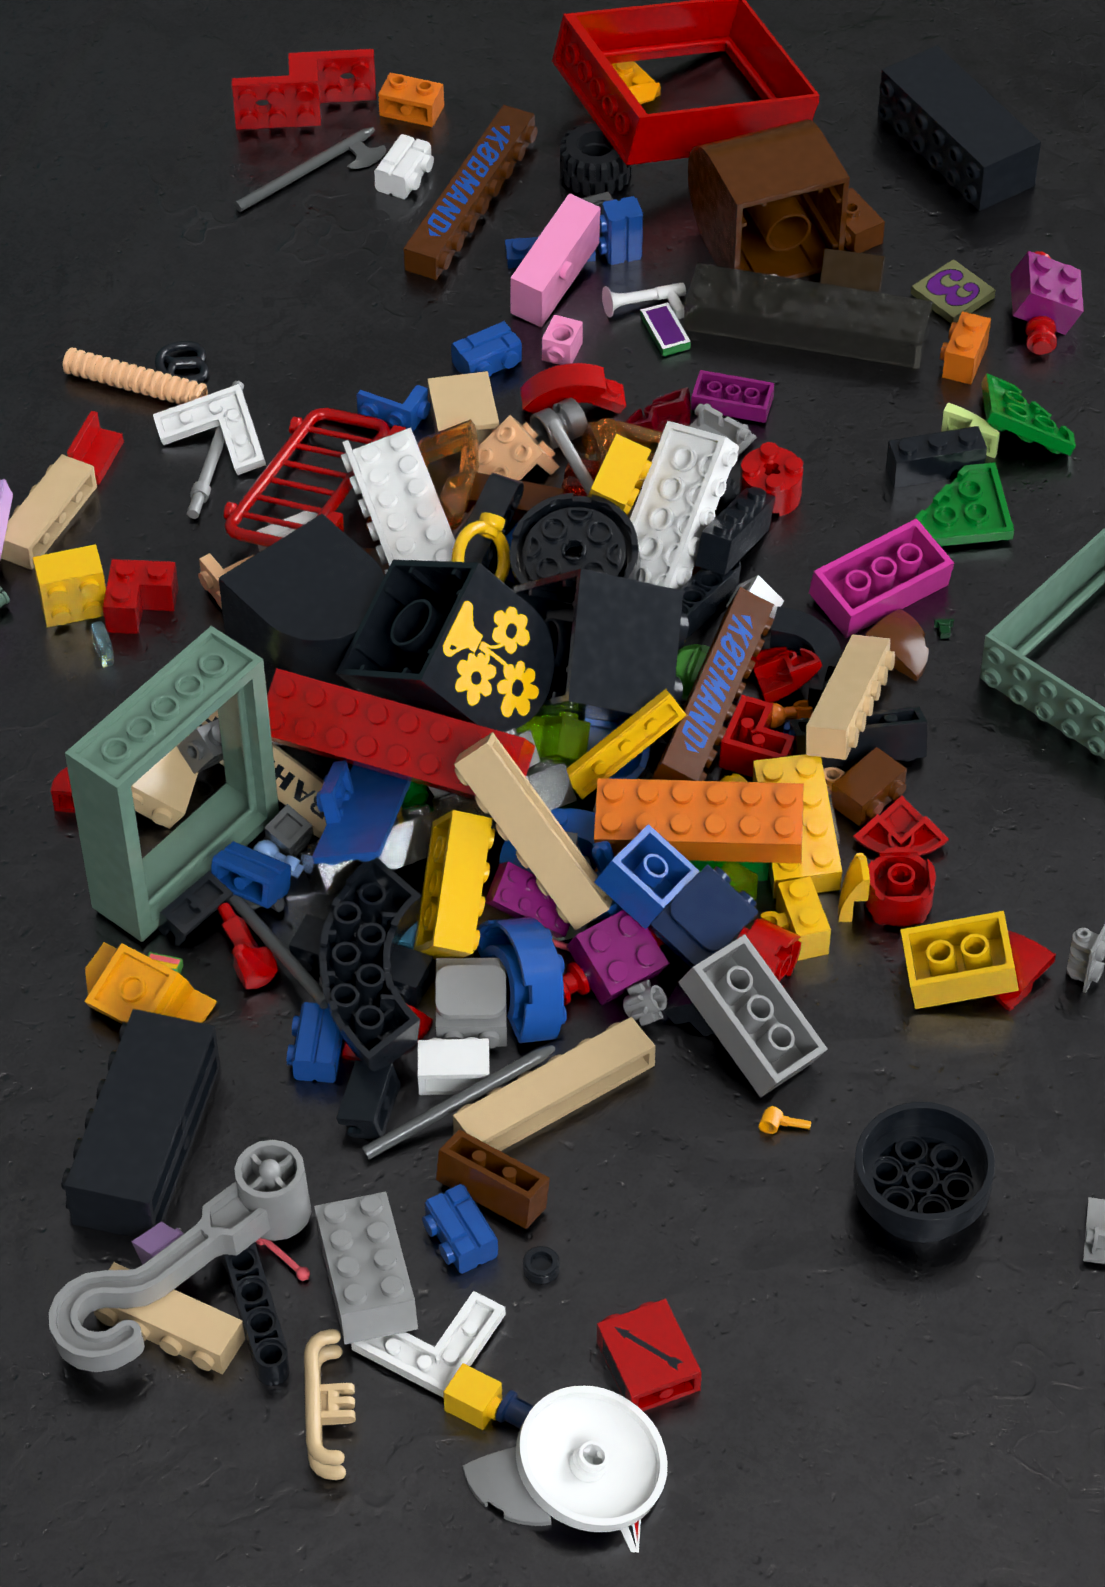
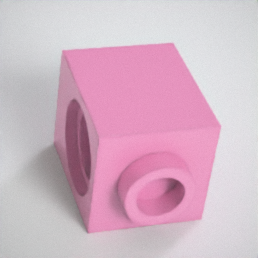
M554 315L542 337V360L559 365L573 363L583 344V322Z

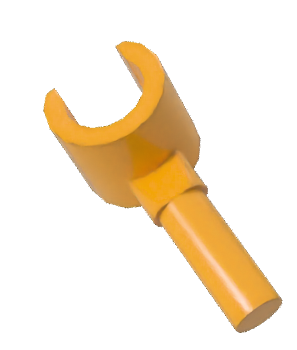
M771 1106L764 1111L759 1123V1129L767 1134H775L779 1125L810 1130L811 1121L784 1116L779 1108Z

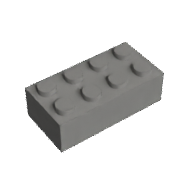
M745 934L693 966L678 982L760 1098L811 1065L828 1050Z
M387 1192L314 1206L318 1237L344 1344L417 1330L415 1298Z

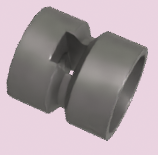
M573 398L564 399L554 404L552 409L545 408L530 417V425L539 434L535 439L539 443L543 440L552 450L559 447L547 426L550 421L558 419L570 440H574L588 431L585 414Z

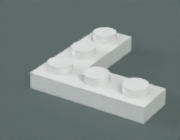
M240 384L153 414L163 445L221 425L237 475L266 465Z
M473 1291L435 1347L406 1332L351 1343L353 1351L444 1398V1390L462 1363L468 1366L472 1365L506 1315L505 1307Z

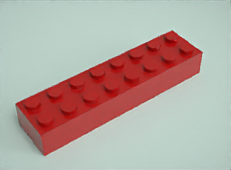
M278 668L275 670L267 695L273 742L339 761L347 760L349 764L476 800V794L469 785L465 786L462 784L455 773L456 767L454 763L461 752L493 732L526 777L536 747L523 737Z

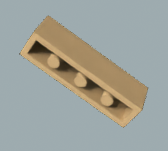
M61 454L57 461L48 467L41 481L32 487L24 502L15 508L12 517L8 520L1 559L33 570V557L44 555L97 488L94 466Z
M114 1262L109 1270L130 1269ZM174 1289L166 1296L147 1306L129 1309L103 1308L94 1311L96 1318L107 1326H114L123 1320H133L141 1327L144 1341L147 1339L160 1345L170 1355L184 1356L192 1360L197 1367L203 1370L210 1371L212 1369L220 1374L225 1372L245 1341L243 1320Z

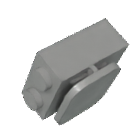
M436 958V1038L444 1040L475 1037L478 1039H489V1048L507 1046V974L499 958Z

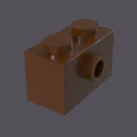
M849 188L844 247L850 252L862 253L883 244L885 221L853 188Z
M876 747L832 784L830 805L861 827L870 818L873 819L877 814L880 815L883 808L892 800L896 801L903 795L906 790L907 768Z

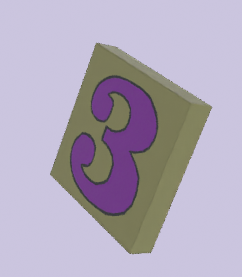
M954 259L911 286V294L951 324L952 322H958L962 311L972 313L995 298L996 292L994 288Z

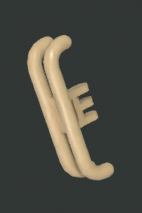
M328 1329L316 1333L309 1339L304 1351L305 1428L308 1461L316 1475L328 1480H341L345 1477L346 1469L341 1465L344 1462L345 1456L340 1450H328L323 1447L322 1425L350 1424L356 1420L355 1411L352 1410L355 1408V1399L351 1397L355 1393L354 1384H321L322 1364L327 1360L339 1358L343 1352L342 1348L336 1344L341 1339V1334L337 1329Z

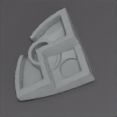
M516 1447L483 1456L463 1465L466 1482L473 1495L484 1507L488 1506V1502L496 1508L504 1511L505 1520L529 1526L551 1525V1516L534 1501L521 1480L516 1463Z

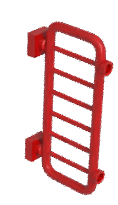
M333 408L315 409L309 412L304 419L294 416L289 426V432L292 435L238 505L234 502H227L223 515L226 520V533L238 541L269 547L283 537L240 528L238 524L243 518L292 529H298L303 526V524L248 512L257 500L317 513V516L324 514L344 532L343 513L335 511L353 488L349 477L355 476L354 471L349 473L289 461V457L295 449L342 458L343 452L301 444L308 432L369 444L405 430L406 427L394 425L390 430L389 425L382 419ZM331 420L378 431L374 439L313 426L318 421ZM283 466L342 478L343 481L336 490H330L275 478V476ZM270 483L331 497L323 508L261 494Z

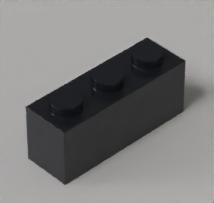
M979 426L889 440L886 468L894 488L957 478L958 472L965 465L984 464L987 446Z

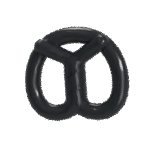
M173 342L162 347L156 354V370L161 371L163 374L168 373L173 377L178 376L174 374L177 369L198 368L200 372L197 375L179 376L181 379H188L189 382L192 380L197 381L198 384L205 381L209 375L208 366L204 362L206 359L205 349L197 342ZM178 350H191L196 352L197 356L174 358L168 354ZM164 362L169 364L167 369L165 368Z

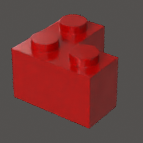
M112 559L103 603L106 631L108 633L139 634L143 610L175 611L179 588L176 563Z
M746 695L741 696L721 741L720 768L753 777V761L793 756L795 736L771 730L773 703Z

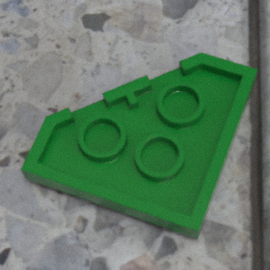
M986 373L981 382L986 421L991 427L999 431L1008 430L1013 432L1021 440L1028 443L1035 441L1044 445L1052 453H1064L1071 456L1076 444L1074 433L1066 426H1061L1059 429L1056 423L1050 419L1052 415L1035 401L1028 404L1027 400L1020 395L1022 390L1017 386Z
M995 462L965 465L958 472L957 478L950 485L946 484L933 498L932 504L926 510L922 509L915 516V519L919 520L940 546L1010 540L1014 537L1013 524Z

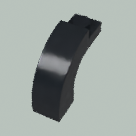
M778 606L771 628L770 648L787 647V650L795 651L798 656H801L799 649L804 648L815 653L821 660L822 667L811 678L809 685L808 707L811 706L814 710L842 656L840 644L834 633L814 616L799 610Z

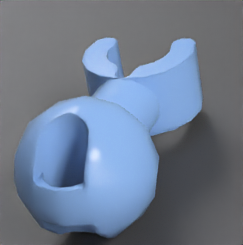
M270 840L259 841L254 846V850L291 865V876L297 879L304 869V866L299 864V859L280 853L277 845Z

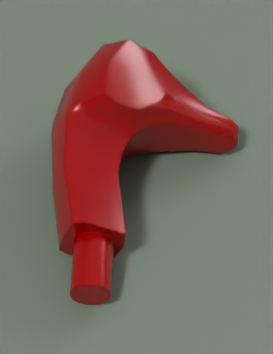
M230 903L221 904L217 910L224 921L222 924L223 929L235 946L232 950L234 956L233 968L245 989H258L265 986L274 978L278 971L276 959L269 948L258 946L245 920L235 914Z

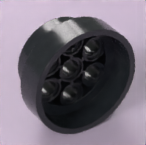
M904 1103L889 1108L877 1115L860 1135L855 1152L854 1187L864 1209L889 1233L912 1242H935L965 1229L985 1210L991 1196L995 1172V1156L992 1145L984 1131L964 1113L938 1103ZM881 1178H887V1179H890L891 1181H884V1180H881ZM917 1186H922L927 1189H919L917 1188ZM952 1195H960V1196H962V1197L958 1198V1197H954V1196H952Z

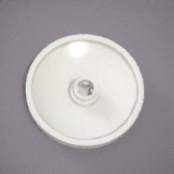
M572 1386L556 1390L535 1404L518 1433L516 1463L526 1490L546 1513L570 1527L589 1532H611L626 1528L642 1519L650 1511L664 1488L667 1477V1455L657 1428L638 1406L613 1391L594 1386Z

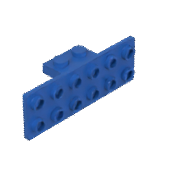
M347 760L333 762L328 775L324 778L321 790L317 793V806L319 811L324 813L327 825L313 853L314 864L336 865L348 860L367 862L380 857L411 781L353 765L349 772Z

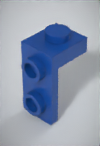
M420 385L415 386L403 404L363 390H359L356 395L358 414L382 419L392 427L394 425L406 427V429L411 427L412 432L422 419L425 420L431 409V403L428 402V388Z

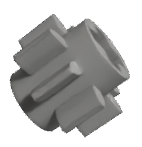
M646 980L627 988L629 995L624 998L623 1007L629 1018L632 1017L635 1021L639 1019L641 1026L663 1018L661 1011L666 1008L667 999L661 987L657 985L651 986L650 981Z

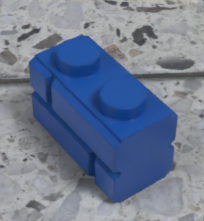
M634 196L621 198L620 201L617 199L605 201L602 204V215H600V232L602 236L599 237L598 249L601 255L605 254L608 263L611 265L624 263V260L628 262L640 260L642 257L643 212L637 198Z
M503 321L452 343V363L461 374L488 371L490 377L493 373L505 368H513L522 361V343L506 322Z
M234 841L225 847L224 850L213 856L211 873L236 896L269 909L277 902V899L283 898L290 890L291 865Z
M304 1002L301 1007L300 1016L294 1015L292 1036L296 1037L295 1045H288L287 1065L293 1067V1076L296 1080H316L317 1082L334 1083L336 1081L343 1038L333 1022L328 1008L322 1009L317 1003Z
M459 1184L446 1190L444 1194L440 1193L426 1200V1216L422 1217V1221L429 1236L433 1237L436 1235L441 1242L439 1250L446 1264L453 1263L458 1272L463 1274L476 1268L478 1264L482 1265L497 1257L498 1239L464 1185Z

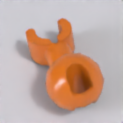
M808 700L797 701L793 706L789 707L773 703L771 728L782 726L785 720L810 718L813 713V707H808Z

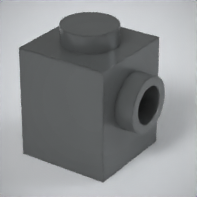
M219 719L196 728L177 745L194 774L218 764L223 759Z

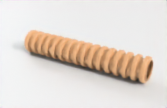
M73 347L68 349L63 358L62 366L65 374L72 373L76 377L89 378L91 381L98 380L99 383H107L109 386L115 385L116 388L124 387L127 391L141 392L142 395H150L153 398L158 397L160 400L167 399L168 402H176L178 405L208 395L205 383L198 384L197 381L193 380L189 382L186 378L172 377L171 374H163L161 371L155 372L153 369L146 370L145 367H137L135 364L129 365L128 362L122 361L120 363L117 359L103 358L102 355H94L91 352L86 353L84 350L77 351Z

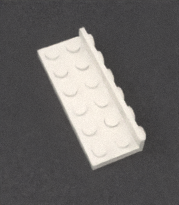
M667 421L653 457L652 465L630 517L639 545L641 568L638 581L679 590L692 578V570L696 562L702 531L715 519V510L719 499L726 490L727 478L738 458L739 446L727 437Z
M411 427L353 450L349 440L344 441L343 445L346 453L342 454L341 457L347 473L354 471L355 476L349 478L355 494L362 493L363 499L358 500L364 518L371 516L372 522L367 523L372 539L373 541L380 540L381 545L376 546V550L382 565L389 563L390 566L393 560L452 561V549L455 538Z

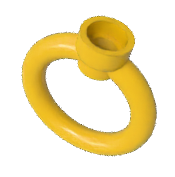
M481 513L479 521L468 524L458 534L452 549V562H465V550L473 536L479 534L485 538L492 539L498 553V565L494 575L504 583L510 570V548L502 532L506 520L496 514Z

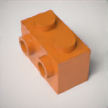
M389 73L378 94L380 116L429 127L434 126L444 107L443 84L401 74Z
M962 311L958 322H952L948 335V340L950 341L949 343H943L940 352V360L944 361L942 378L972 384L988 346L991 318Z

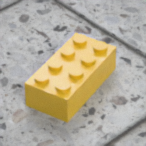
M804 754L753 761V782L804 783L802 864L769 863V877L773 899L777 897V883L811 876L817 893L841 890L842 867L821 757Z
M452 810L433 821L414 950L431 955L433 959L464 958L473 954V950L477 949L480 940V931L476 930L478 916L482 915L485 906V897L481 896L483 883L487 881L490 872V864L486 862L488 849H491L495 838V830L491 829L493 818Z

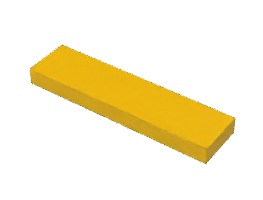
M665 689L561 774L583 800L597 788L598 778L609 779L687 715L667 689Z

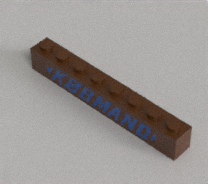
M507 105L501 107L405 245L404 268L406 271L437 280L442 271L448 269L455 252L461 250L468 233L474 231L478 218L481 214L484 215L493 196L496 197L499 194L504 180L510 178L517 161L523 159L526 148L535 141L538 132L535 126V114Z
M739 587L724 614L682 710L687 716L675 725L651 780L705 781L707 773L703 772V768L706 767L708 769L716 756L717 751L712 747L714 744L718 746L725 735L727 728L723 727L722 724L723 722L728 724L737 707L732 704V701H738L746 686L742 682V678L747 679L756 663L751 660V657L756 658L765 642L760 637L761 635H767L774 621L773 618L769 617L774 604Z

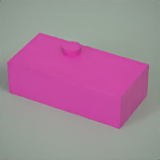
M916 518L815 570L809 594L843 636L848 638L852 634H856L879 622L888 614L898 609H903L946 587L949 584L954 562Z

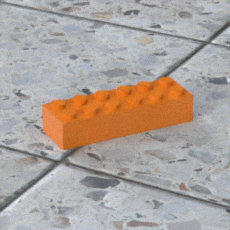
M598 778L594 843L608 841L611 844L614 856H617L649 824L690 861L802 864L804 783Z

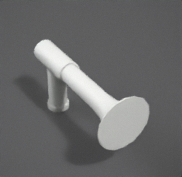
M683 282L629 293H614L607 286L603 287L602 290L603 307L608 317H612L614 310L620 306L668 299L678 319H682L687 315V310L679 298L686 295V287Z

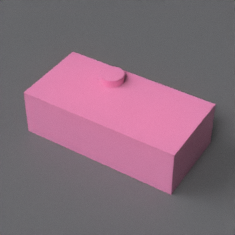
M570 193L511 276V314L542 328L599 245L601 207Z

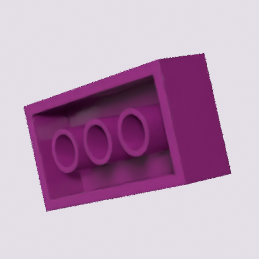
M700 370L691 396V410H695L700 403L703 405L708 403L712 408L723 413V416L766 423L774 397L775 383Z
M510 862L500 863L485 903L515 918L532 917L538 920L545 928H549L553 937H566L571 924L570 922L565 923L560 918L556 910L557 905L550 895L546 896L541 892L536 883L537 877Z

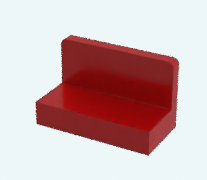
M91 411L70 445L67 456L94 466L96 484L99 485L124 443L123 434L100 428L98 412Z

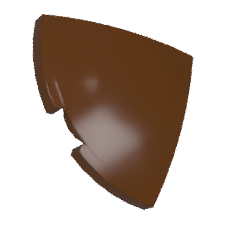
M898 609L880 620L865 636L890 638V651L895 652L894 669L918 681L928 661L929 648L926 647L925 633L911 615L902 609Z

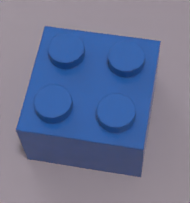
M648 824L607 865L594 883L646 929L699 873V870Z

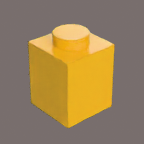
M462 1363L443 1392L444 1411L484 1430L491 1419L496 1420L498 1407L503 1400L502 1382Z

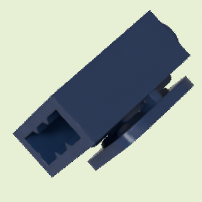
M708 864L679 892L649 927V930L690 968L730 944L759 912L754 908L757 903L748 893L743 890L738 893L729 884L731 879L722 869L717 866L712 869Z

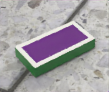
M668 302L640 310V318L662 356L691 349V341Z

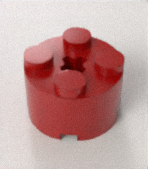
M773 442L763 443L760 448L751 451L742 460L739 491L741 493L746 487L761 488L767 494L776 496L773 513H779V516L787 515L797 508L801 500L803 461L793 452L778 447Z
M892 847L880 852L879 857L874 861L871 860L869 863L870 886L868 901H865V904L877 924L909 926L921 924L926 920L933 903L936 872L932 862L928 858L926 861L918 856V851L907 847Z
M757 918L751 929L744 927L741 930L738 938L744 934L747 936L779 982L785 975L791 976L801 951L802 942L797 941L801 938L800 935L762 918Z

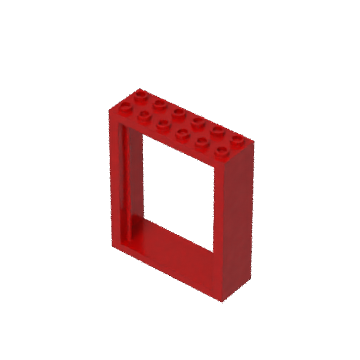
M690 0L563 14L552 58L555 67L626 165L689 158L692 148L698 145L805 119L813 121L820 98L818 92L746 0ZM726 51L762 100L647 114L611 64Z

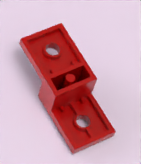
M374 49L288 53L289 75L232 78L236 130L321 126L320 103L377 100ZM344 73H350L354 75L352 78L344 79L340 77ZM266 100L269 104L262 106L256 104V102Z

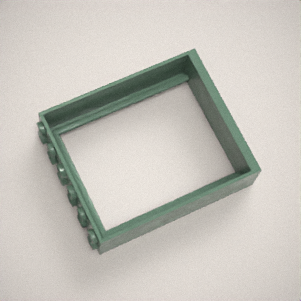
M1105 528L985 635L980 679L988 686L996 688L1016 704L1022 705L1036 714L1039 719L1053 725L1062 731L1065 736L1073 738L1088 748L1093 754L1105 759V707L1025 656L1105 584Z
M212 626L65 752L92 908L141 942L158 928L160 912L208 871L211 872L213 856L224 850L233 841L247 846L265 830L264 827L279 813L264 661L261 657ZM218 710L226 784L142 858L131 786Z

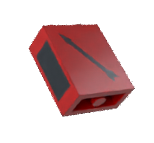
M666 1299L643 1303L635 1310L621 1315H609L602 1322L597 1323V1344L621 1395L638 1406L642 1411L701 1391V1369Z

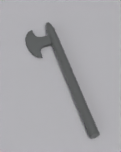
M375 128L361 129L234 202V206L238 212H242L348 150L356 156V159L347 167L351 169L369 167L382 159L386 153L385 145L376 148L367 147L363 141L375 131Z
M233 894V897L229 900L233 909L245 920L248 926L322 1009L328 1008L323 988L254 912L253 909L262 906ZM284 898L277 899V902L271 908L278 913L281 912L285 906Z
M550 1045L539 1048L522 1056L497 1072L362 1147V1150L367 1159H372L457 1111L462 1106L473 1102L542 1063L555 1051V1046Z

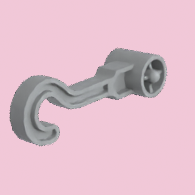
M273 1139L259 1141L247 1147L238 1157L234 1168L236 1181L202 1206V1218L181 1237L136 1269L90 1272L69 1281L55 1295L48 1312L52 1340L62 1359L77 1369L91 1372L118 1369L136 1359L143 1352L145 1345L141 1327L133 1320H123L106 1331H89L82 1325L84 1319L90 1313L103 1308L129 1309L147 1306L166 1296L220 1255L237 1256L259 1238L276 1241L288 1239L298 1234L308 1224L312 1213L303 1157L298 1150L287 1142Z

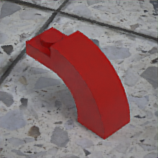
M570 363L554 366L534 375L520 388L523 410L534 414L545 408L552 409L554 404L567 398H573L577 403L593 404L618 414L626 407L623 384L606 379L604 367L593 364Z

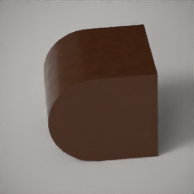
M805 119L693 147L689 154L688 185L695 220L705 246L733 295L761 288L765 279L771 274L778 275L785 282L822 272L825 249L844 251L850 177L824 134L812 120Z

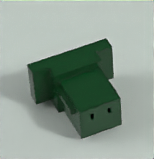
M934 619V628H938L940 639L950 638V627H953L954 619Z

